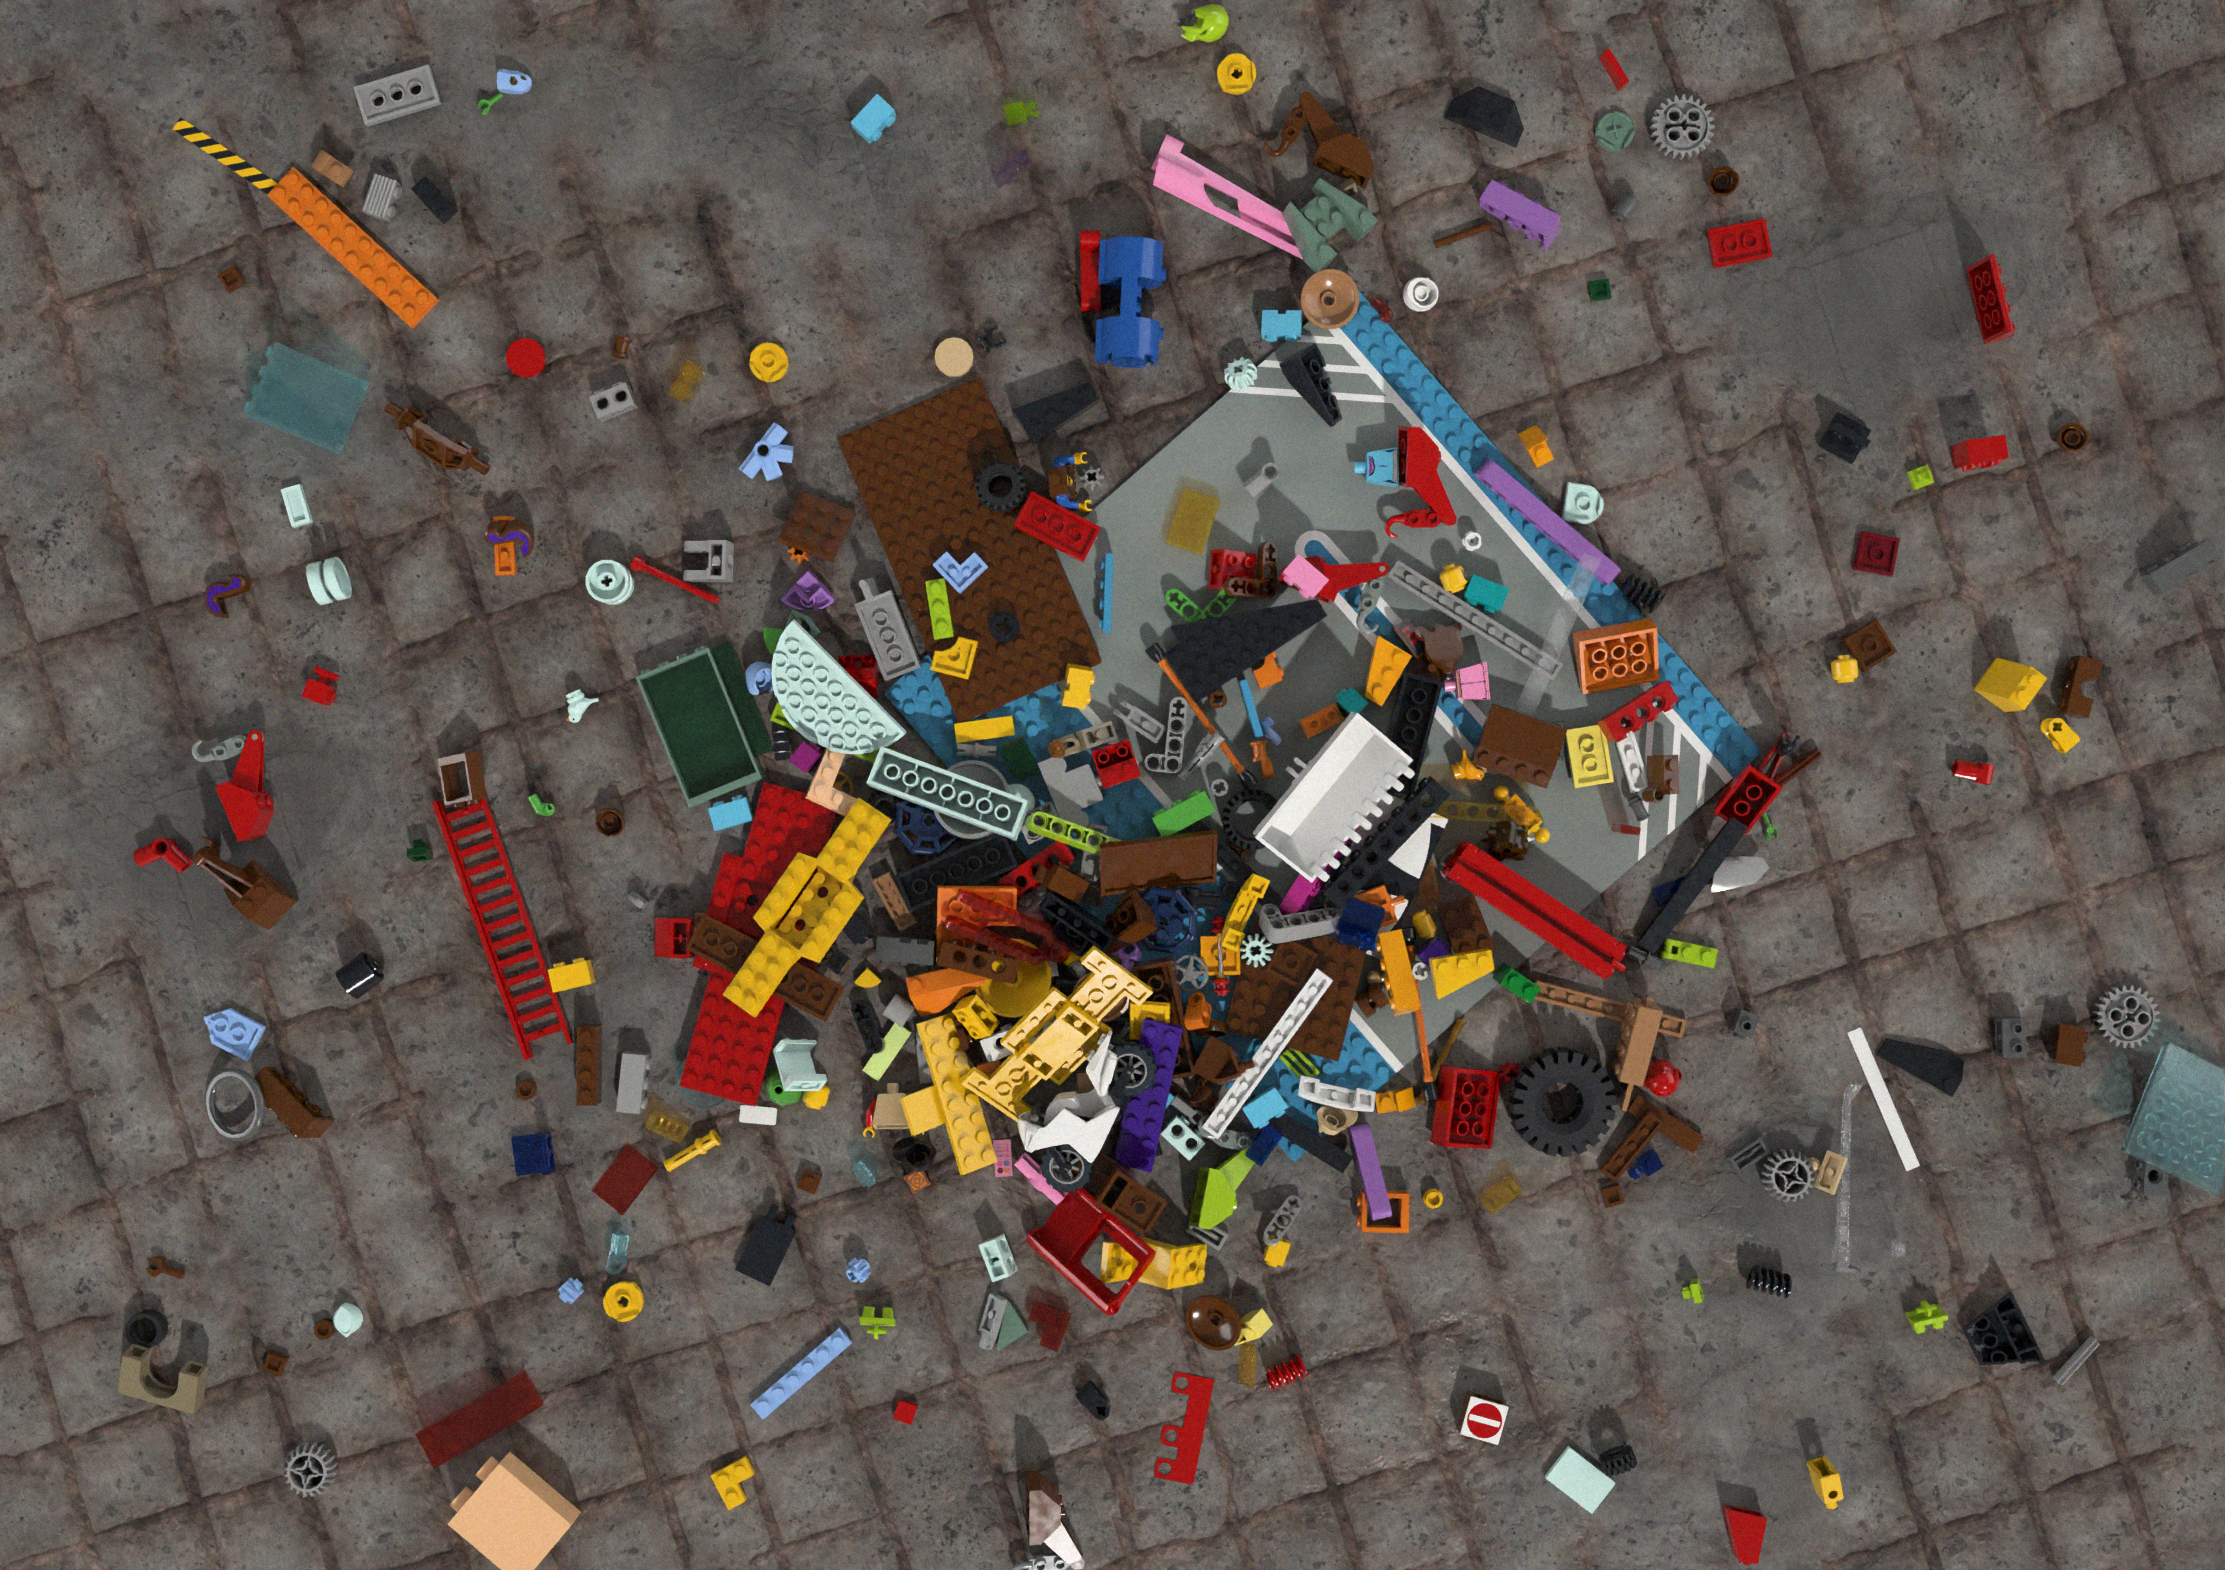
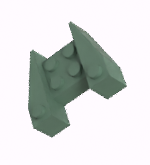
M1321 178L1318 179L1311 190L1317 197L1300 210L1292 202H1289L1282 213L1304 262L1314 273L1325 269L1337 255L1327 243L1329 239L1345 228L1358 242L1372 230L1378 221L1364 205Z

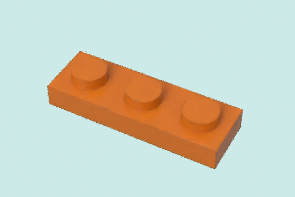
M514 516L493 517V521H500V526L502 527L507 522L515 520ZM516 541L494 545L495 575H517Z

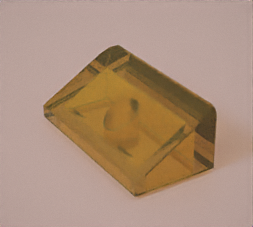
M1242 1343L1240 1345L1238 1382L1253 1388L1257 1348L1255 1344Z

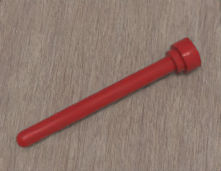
M635 555L631 562V570L636 572L645 571L713 603H718L720 600L718 596L646 564L647 561L641 556Z

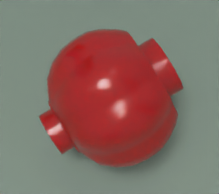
M1655 1060L1648 1066L1644 1085L1657 1096H1669L1678 1088L1679 1081L1682 1080V1074L1680 1069H1676L1668 1060Z

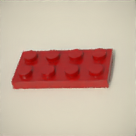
M1031 491L1013 526L1082 563L1101 529L1100 526Z

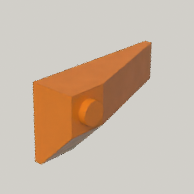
M983 961L974 962L973 964L976 967H980ZM947 968L906 978L909 997L920 1017L943 1011L947 1006L958 1001L967 993L972 992L990 980V978Z

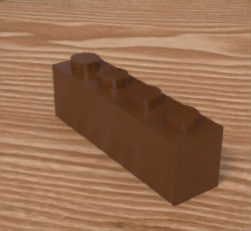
M582 1024L577 1026L576 1106H596L602 1101V1024Z

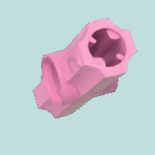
M1028 1153L1022 1154L1014 1165L1028 1178L1032 1186L1038 1191H1042L1056 1205L1068 1194V1191L1055 1190L1051 1184H1047L1046 1178L1042 1176L1041 1166Z

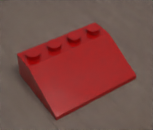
M1990 254L1966 269L1984 344L2005 340L2015 335V324L2011 321V308L2005 295L2006 287L2001 279V266L1998 264L1995 255Z
M1454 1065L1440 1066L1438 1081L1439 1098L1436 1099L1431 1143L1443 1147L1492 1149L1501 1076H1498L1497 1073L1500 1071Z

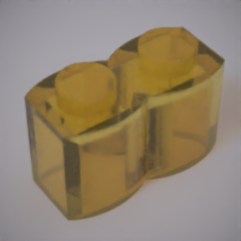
M689 360L685 361L679 370V377L670 387V396L688 405L694 398L695 388L701 384L704 378V370Z

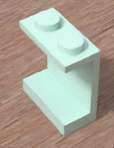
M786 1038L781 1040L773 1049L784 1091H819L828 1081L826 1074H816L810 1051L817 1044L816 1040H790Z

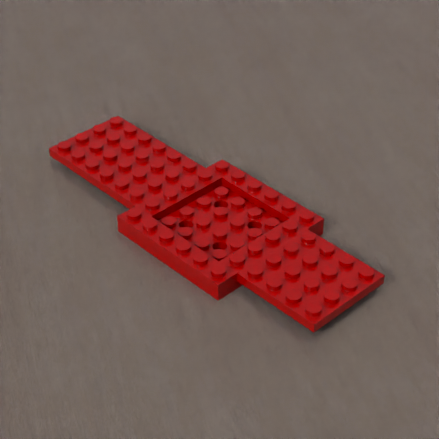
M764 782L744 855L741 857L724 852L707 915L760 941L765 932L754 920V915L798 852L813 858L819 856L831 838L837 813L805 798L807 793ZM817 868L815 869V871L813 872V874L806 882V884L804 885V887L802 888V890L800 891V893L791 905L794 906L797 900L800 898L803 891L806 889L808 884L813 879L814 875L817 873ZM826 887L818 890L820 898H825L828 895ZM750 895L757 896V905L751 906L748 904V897ZM786 913L784 914L778 925L775 927V929L780 927V924L784 921V919L787 916ZM798 920L795 927L798 931H802L805 928V921ZM695 954L692 966L711 971L679 1086L756 1106L785 1001L772 994L757 1017H753L723 995L736 975ZM804 957L797 961L814 971L816 969L817 962Z

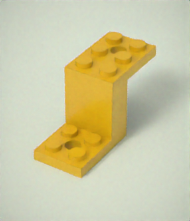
M1139 1237L1156 1252L1154 1259L1139 1278V1282L1164 1289L1203 1283L1207 1244L1200 1242L1175 1246ZM1114 1240L1103 1242L1100 1280L1103 1283L1127 1280L1138 1266V1261Z

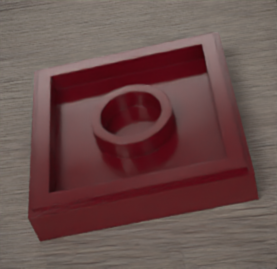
M1864 531L1859 532L1852 570L1893 577L1900 538Z

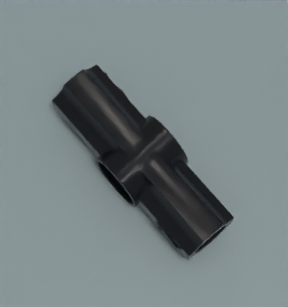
M1191 887L1166 888L1182 890L1181 893L1195 909L1220 910L1222 893L1201 891V889ZM1162 896L1161 899L1171 901L1173 897Z

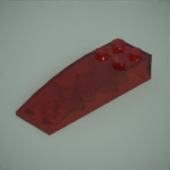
M523 1371L426 1425L415 1435L435 1469L492 1437L544 1404L526 1371Z

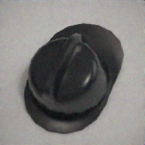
M908 1137L899 1140L894 1145L892 1153L898 1162L909 1166L916 1172H923L927 1169H933L936 1148L930 1143Z

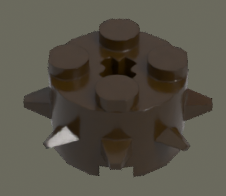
M1515 821L1496 822V826H1489V829L1486 831L1488 838L1480 839V841L1488 843V852L1497 861H1503L1504 859L1521 861L1530 848L1528 842L1535 840V838L1528 837V828L1525 825L1522 827L1517 826Z

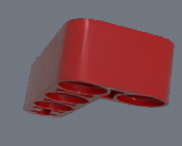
M1080 230L1081 312L1101 311V287L1098 280L1100 230Z

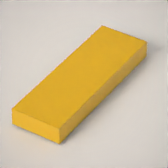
M1013 716L954 724L957 743L1015 735Z

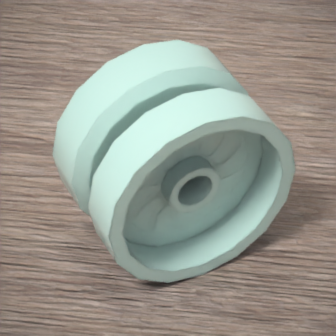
M338 557L325 559L324 564L321 561H317L307 565V581L317 603L326 605L333 603L334 599L341 601L351 597L350 578L345 565Z
M601 560L589 568L586 575V587L594 599L608 605H618L625 602L631 596L634 590V578L626 566L613 560Z

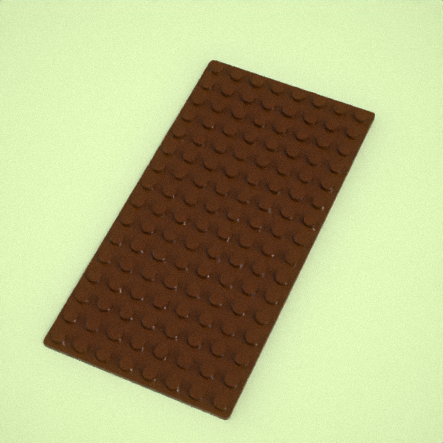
M980 378L970 380L838 438L839 446L931 660H933L935 651L950 649L956 643L958 637L978 641L969 680L937 672L959 723L969 721L1064 680L1068 663L1094 667L1102 662L1054 548L1013 527L1030 495L1027 485L1025 487L1026 493L1023 496L1024 500L1018 504L1016 509H1011V512H992L981 503L976 493V477L980 475L982 468H986L980 464L978 459L981 449L985 447L995 449L998 454V462L1007 461L1008 464L1012 463L1019 469ZM997 477L990 483V493L995 497H1005L1012 490V482L1006 477ZM945 552H948L959 565L975 552L988 568L961 594L945 579L954 637L934 640L925 581L944 578L933 564ZM998 612H1011L1019 620L1020 632L1010 642H999L989 632V621ZM1007 619L1002 625L996 624V626L1002 629V635L1005 633V630H1012L1007 625Z

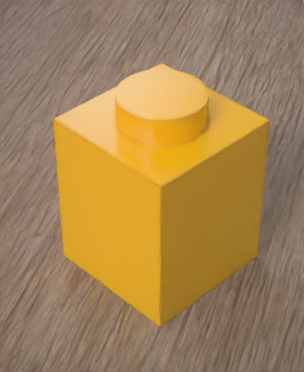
M1270 1234L1269 1240L1276 1239L1275 1235ZM1282 1238L1276 1246H1266L1263 1254L1266 1264L1272 1267H1277L1278 1265L1283 1267L1291 1245L1289 1240Z

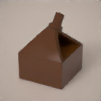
M1210 1036L1192 1071L1213 1083L1225 1085L1240 1078L1247 1069L1254 1068L1255 1063L1254 1060L1241 1061L1239 1050Z

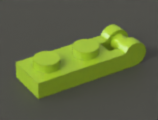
M1667 938L1663 941L1665 946L1664 951H1661L1660 957L1710 968L1715 967L1718 949ZM1673 946L1677 947L1675 954L1671 953Z

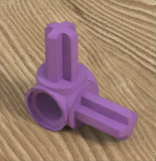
M1132 943L1108 955L1119 956L1120 960L1123 961L1122 967L1132 974V967L1141 960L1142 952L1136 943ZM1134 949L1133 953L1128 954L1130 950Z

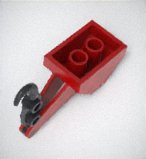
M1783 732L1756 768L1749 763L1736 774L1722 793L1713 809V813L1725 821L1730 816L1734 817L1748 827L1744 833L1747 835L1783 789V786L1773 779L1783 756H1789L1800 740V736L1797 735L1792 741V738ZM1778 750L1766 774L1761 772L1774 752Z

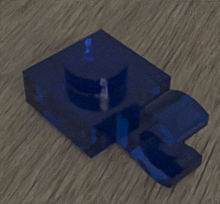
M1651 1149L1636 1158L1638 1165L1632 1167L1627 1172L1635 1180L1643 1173L1647 1177L1663 1168L1664 1165L1656 1152Z

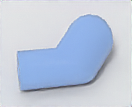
M1267 716L1261 721L1260 725L1265 736L1276 746L1280 744L1282 738L1271 728L1274 725V721Z

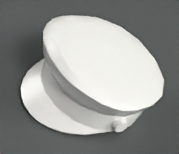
M1427 277L1411 279L1403 290L1405 304L1414 311L1430 310L1438 300L1439 291L1437 285Z

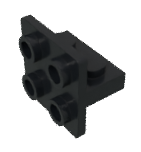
M1837 412L1818 446L1843 461L1852 464L1859 452L1868 447L1871 440L1867 439L1871 430Z

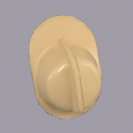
M1326 1105L1322 1106L1317 1111L1318 1131L1328 1135H1336L1357 1121L1358 1111Z

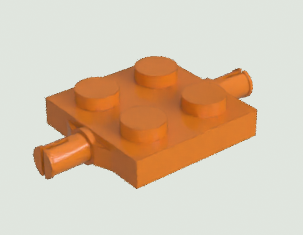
M1384 884L1359 892L1348 901L1350 913L1340 916L1341 923L1354 921L1358 926L1360 934H1364L1398 922L1395 906L1405 902L1404 896L1402 894L1391 898Z

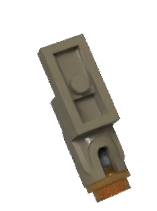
M1112 721L1055 739L1048 745V750L1053 758L1060 759L1117 740L1118 737Z

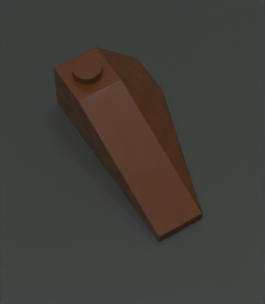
M1134 889L1121 898L1116 904V910L1105 918L1106 926L1116 936L1105 953L1106 955L1145 938L1157 929L1154 912Z

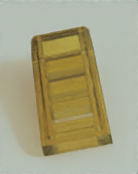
M653 1108L645 1123L646 1129L680 1144L690 1125L656 1108ZM658 1116L660 1118L655 1126L653 1125V1122ZM664 1119L667 1120L664 1128L661 1129L660 1126L662 1125ZM671 1123H673L674 1126L671 1132H667ZM678 1126L682 1127L678 1136H675L674 1134Z
M1508 1174L1479 1200L1493 1215L1524 1191ZM1508 1184L1514 1189L1512 1192L1507 1188ZM1502 1188L1508 1194L1506 1197L1500 1192ZM1495 1193L1502 1199L1500 1202L1494 1197ZM1488 1198H1491L1496 1204L1494 1207L1488 1202Z

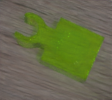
M1023 101L1004 105L1008 126L1026 123V116H1039V111H1031L1032 107L1038 106L1037 102H1031L1028 106H1024Z

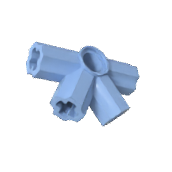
M774 422L762 439L755 444L754 449L739 467V470L752 480L761 468L767 482L782 476L783 474L778 462L792 463L794 446L780 444L788 432ZM761 446H766L769 452L767 455L761 456L758 454V449Z

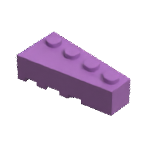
M1491 180L1479 199L1481 208L1501 221L1504 218L1507 219L1510 227L1516 231L1517 229H1522L1527 234V238L1532 241L1534 239L1539 240L1543 243L1541 247L1545 250H1548L1560 231V216L1555 210L1542 207L1541 203L1537 200L1526 198L1522 192L1509 189L1501 181Z

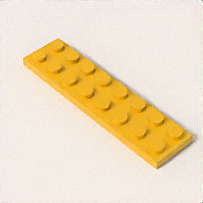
M953 1012L917 1023L916 1026L960 1175H965L996 1163L997 1159L979 1097L961 1084V1079L970 1071L966 1053L962 1051L953 1023L955 1015Z

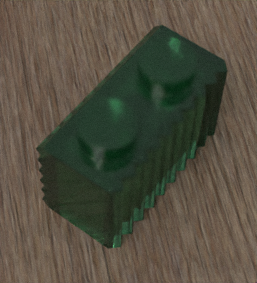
M1023 736L1001 746L1003 751L1000 753L1005 762L1009 761L1012 767L1009 771L1014 780L1018 778L1020 782L1040 772Z

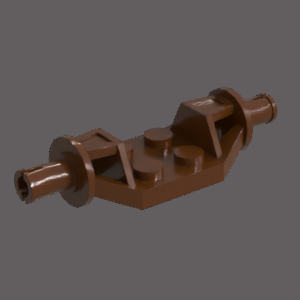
M392 401L386 405L385 412L398 419L397 429L404 430L411 447L444 469L466 471L472 467L483 476L489 472L491 465L477 457L479 453L478 448L471 447L462 439L452 442L445 435L439 434L427 424L428 417L416 411L415 407L408 406L404 410ZM457 456H460V457H463V459H462V460H459V459H456V457H457Z

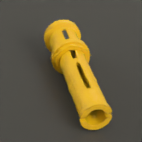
M714 1129L710 1130L706 1136L695 1139L694 1144L663 1161L667 1171L671 1172L698 1154H706L710 1148L715 1145H721L722 1142L718 1133Z

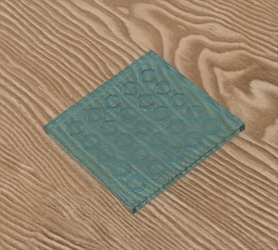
M2164 1041L2121 1151L2212 1195L2218 1196L2225 1180V1070L2170 1042Z

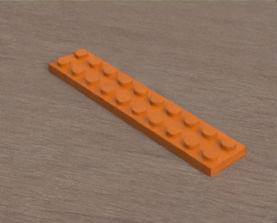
M292 167L267 195L411 328L414 329L440 301L296 168Z

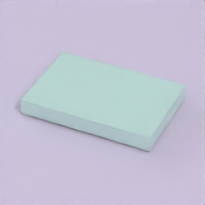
M1567 1446L1544 1476L1591 1514H1593L1616 1484L1614 1480L1606 1476L1601 1470L1569 1446Z

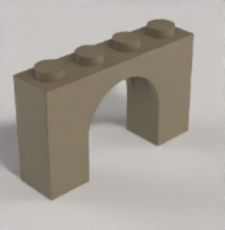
M132 1344L122 1355L118 1393L194 1415L204 1401L208 1365L189 1360L179 1372L178 1386H167L158 1382L151 1374L149 1367L151 1349Z

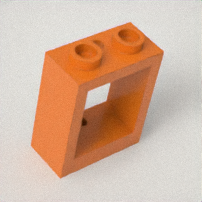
M1360 1189V1195H1357V1207H1360V1214L1356 1215V1226H1359L1361 1232L1409 1233V1192L1407 1190H1387L1388 1198H1399L1398 1226L1367 1225V1202L1364 1190Z

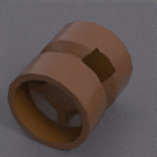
M1376 982L1368 986L1366 992L1361 991L1358 993L1354 1000L1367 1018L1375 1014L1377 1008L1382 1009L1389 1004L1388 998Z

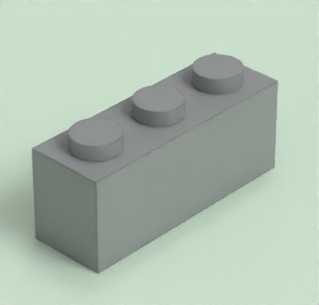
M634 1051L622 1053L616 1112L640 1114L647 1108L648 1098L645 1097V1094L650 1085V1078H647L648 1070H651L652 1059L649 1058L650 1053Z

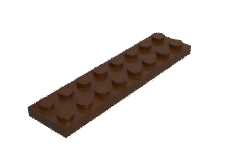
M703 914L685 949L736 975L759 941L707 914ZM796 962L790 967L772 994L827 1022L845 986Z

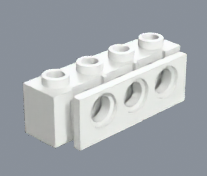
M1055 1016L1029 1042L1033 1043L1056 1020ZM1012 1023L1000 1027L1001 1031L993 1032L991 1036L980 1039L988 1063L1013 1053L1004 1046H999L996 1041L998 1038H1003L1013 1028Z

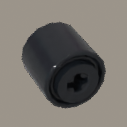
M361 952L335 972L341 986L356 999L384 980L380 964L371 955Z

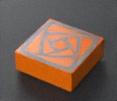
M912 1171L904 1176L913 1194L931 1184L924 1171Z

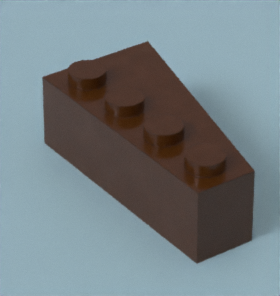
M263 1067L254 1077L263 1092L265 1106L277 1114V1119L291 1129L290 1133L294 1137L320 1138L335 1121L330 1116L327 1118L320 1113L322 1109L317 1104L313 1105L306 1101L307 1095L296 1088L293 1089L292 1086L294 1084L275 1067Z

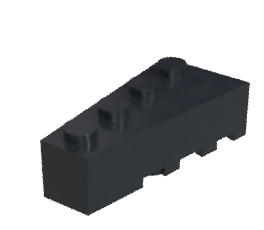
M1087 382L1012 409V414L1035 446L1098 404L1099 398Z

